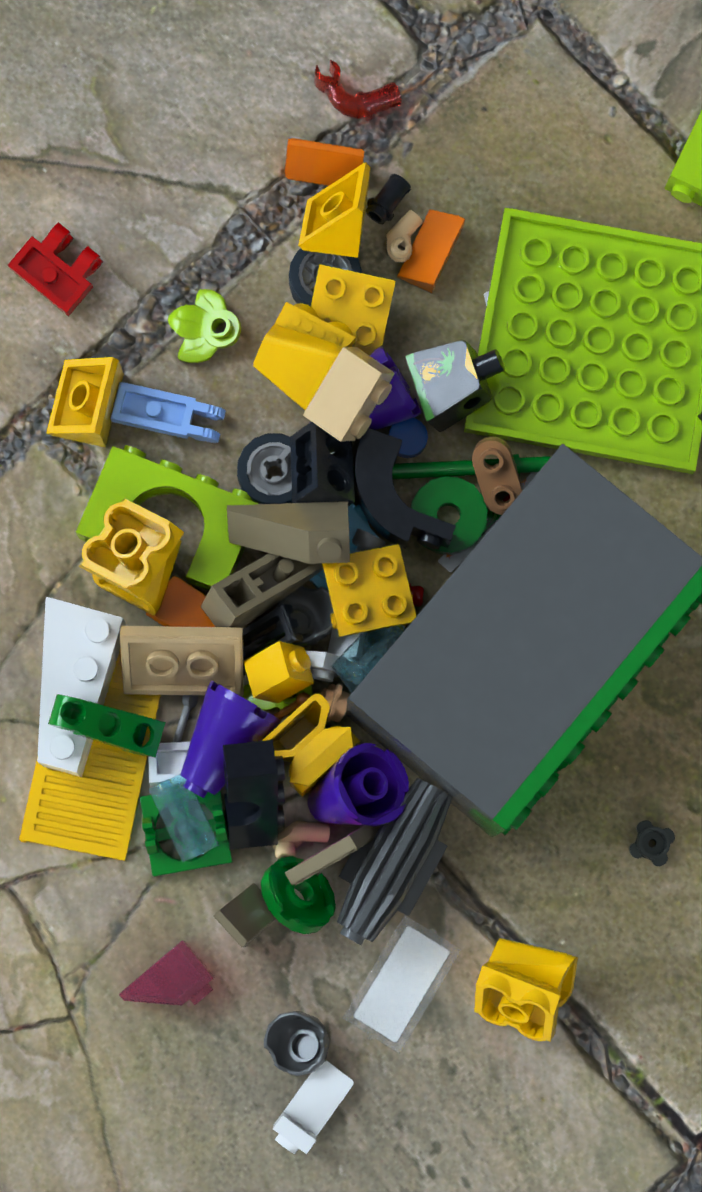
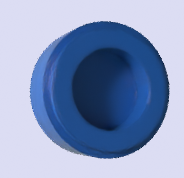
M415 418L394 424L389 431L390 436L402 440L398 455L402 458H413L420 455L427 445L428 433L426 427Z

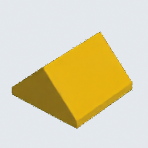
M366 162L307 200L298 244L303 251L358 258L371 168Z
M104 357L68 359L64 361L47 434L106 448L112 424L111 415L119 383L122 382L124 376L118 359Z

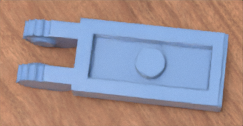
M120 382L111 421L188 439L189 436L199 441L218 443L219 432L211 428L194 426L191 423L194 414L211 420H223L226 411L217 406L197 402L196 398Z

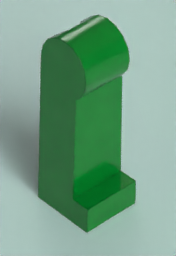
M60 694L56 695L48 722L51 726L74 732L73 734L114 746L133 754L156 758L166 723ZM148 727L150 730V738L149 741L144 746H142L146 730Z

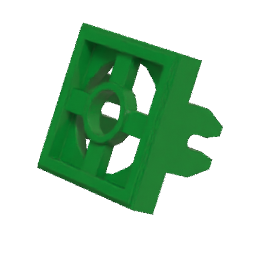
M188 789L140 797L143 815L142 828L145 832V846L149 854L153 877L233 863L229 848L221 790L216 795L207 792L205 798L196 795ZM188 800H194L205 805L213 814L214 819L199 821L190 814ZM176 802L178 817L173 820L170 827L156 829L161 812L170 804ZM185 818L194 820L198 826L197 836L189 842L179 840L175 834L177 823ZM216 831V837L211 848L204 855L197 858L195 844L200 840L202 834ZM174 839L176 843L183 846L185 860H179L168 855L161 848L158 841Z

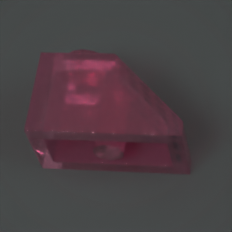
M182 940L119 993V996L124 1001L181 1006L190 1000L195 1006L213 990L208 983L215 976L187 942Z

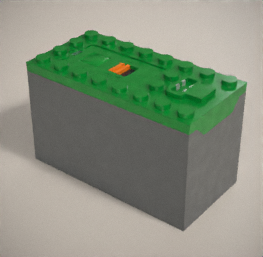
M562 444L348 697L346 716L384 748L394 753L402 763L421 779L452 797L451 804L491 837L500 833L506 835L512 828L517 830L527 819L537 801L541 797L543 798L558 781L559 774L557 772L566 768L568 764L570 765L585 748V745L582 743L592 730L596 733L612 715L609 709L618 698L623 701L639 682L635 679L645 666L650 668L664 652L665 649L662 645L671 634L676 636L691 619L689 614L695 611L699 605H702V556L567 446Z

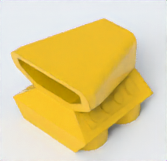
M286 302L275 324L265 335L253 362V367L302 409L306 410L343 347H354L357 338L352 335V331L344 323L339 321L327 323L319 319L314 309L309 305L303 303L292 305Z
M124 499L120 503H116L108 508L104 515L105 527L98 536L90 538L82 548L83 560L79 567L92 573L94 582L102 589L151 615H155L161 606L182 543L180 539L184 532L169 520Z
M313 694L262 740H273L275 756H283V761L292 762L289 768L290 786L301 797L306 795L347 750L360 743V740L351 731V727L333 726L326 729L330 706L321 694Z
M499 938L489 961L481 968L476 983L474 1012L494 1025L512 1026L529 1039L551 1042L556 1034L559 1007L565 1004L574 989L578 957Z

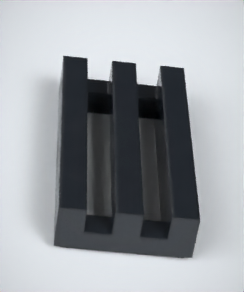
M282 604L243 628L244 643L277 623V621L280 620L282 624L243 648V660L284 635L286 636L279 641L294 645L304 641L302 633H296L295 628L299 627L297 619H291L290 614L294 612L291 605Z

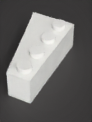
M46 597L37 762L43 767L82 777L93 740L73 734L74 732L51 726L48 722L57 694L104 705L119 655L121 626H127L122 617Z

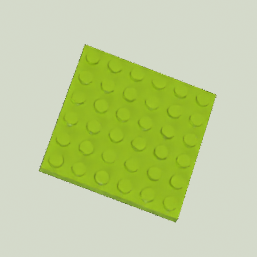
M505 207L478 350V356L497 349L503 360L505 371L486 379L492 399L466 416L464 432L558 449L564 444L574 453L694 474L702 436V421L698 418V415L702 412V243Z

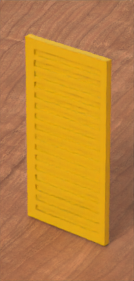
M120 647L104 706L156 719L161 695L124 694ZM148 727L146 730L142 746H144L150 738V730ZM93 740L82 777L43 767L36 761L19 840L23 843L28 841L126 861L148 756L133 754Z

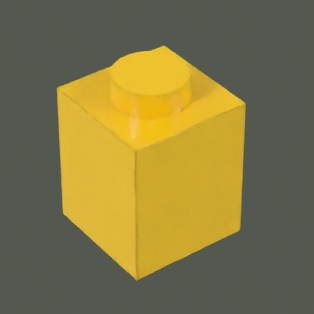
M278 641L243 661L252 696L256 699L280 703L314 684L310 669L311 661L305 652V648L302 646Z

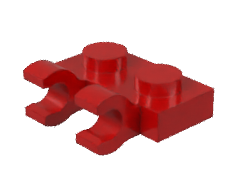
M58 222L41 243L31 236L7 266L69 317L93 288L86 278L95 273L103 261L100 259V255L89 246L80 253L71 267L56 256L64 251L74 239L70 235V231Z

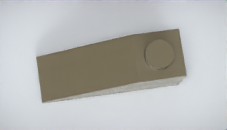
M348 501L227 505L229 543L308 564L350 562Z
M269 553L212 585L201 608L215 627L242 628L256 620L321 572L323 565L322 563L308 564Z
M252 883L214 915V918L241 947H246L276 919L267 908L262 897L261 888L259 889L255 883Z

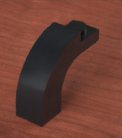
M368 428L360 439L354 467L355 492L366 519L384 538L395 545L399 544L404 549H406L411 535L418 537L417 542L423 546L432 549H439L440 546L448 548L456 525L411 509L400 499L394 488L392 471L401 449L402 440Z

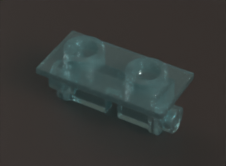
M403 625L362 632L333 663L331 667L351 693L406 630Z
M179 774L150 788L149 792L182 862H185L218 846L219 843L196 794L183 787L187 779Z

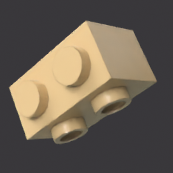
M343 347L303 416L340 442L355 441L356 438H361L368 430L372 421L369 416L376 404L380 405L388 397L392 389L390 381L395 373L359 348Z

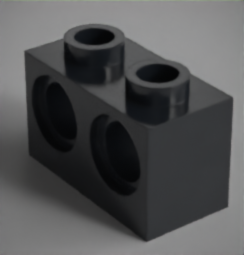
M310 422L290 436L292 503L348 501V506L355 502L352 441L340 442L313 422Z

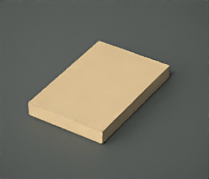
M121 626L120 647L124 694L205 695L207 687L212 680L239 696H243V628Z

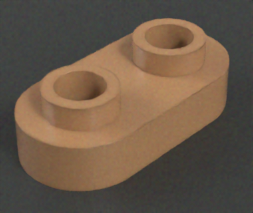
M486 437L476 444L472 455V464L486 506L492 512L503 515L523 491V486L508 443L498 437ZM493 454L498 457L499 462L496 465H489L485 462L484 458L487 455ZM500 491H506L510 494V499L500 501L497 499L496 494Z

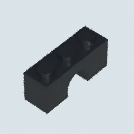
M273 740L223 745V766L227 794H224L225 819L230 850L278 845V829L285 828L283 805L285 804L283 786L285 769L283 756H275Z

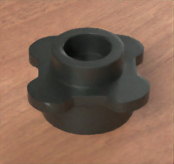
M641 821L636 827L638 832L636 841L629 847L630 854L636 859L641 857L649 859L655 866L666 864L668 861L667 852L669 851L670 844L675 840L674 832L669 828L654 827L650 821ZM649 840H655L656 845L650 847L648 844Z

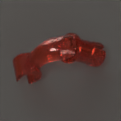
M330 60L329 71L332 77L322 75L316 65L315 86L319 91L327 94L333 107L344 116L370 121L372 120V115L401 105V94L395 82L367 93L359 91L356 94H351L340 84L341 70L336 62Z

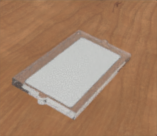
M404 915L344 1014L343 1019L366 1032L369 1040L375 1038L400 1054L461 950L436 935V929L428 930Z

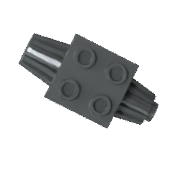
M417 778L409 787V791L405 793L401 806L406 804L403 812L393 821L381 825L374 840L351 853L338 876L350 883L337 923L344 926L340 934L362 945L365 939L373 942L397 911L409 917L447 848V845L440 842L438 837L452 801L450 795Z

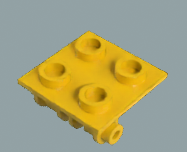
M319 264L311 308L314 309L319 319L327 323L339 321L347 325L352 331V335L357 338L354 347L370 355L374 350L383 346L396 281Z
M399 544L350 553V562L322 563L333 608V613L330 614L333 629L338 630L339 637L408 624L417 617Z

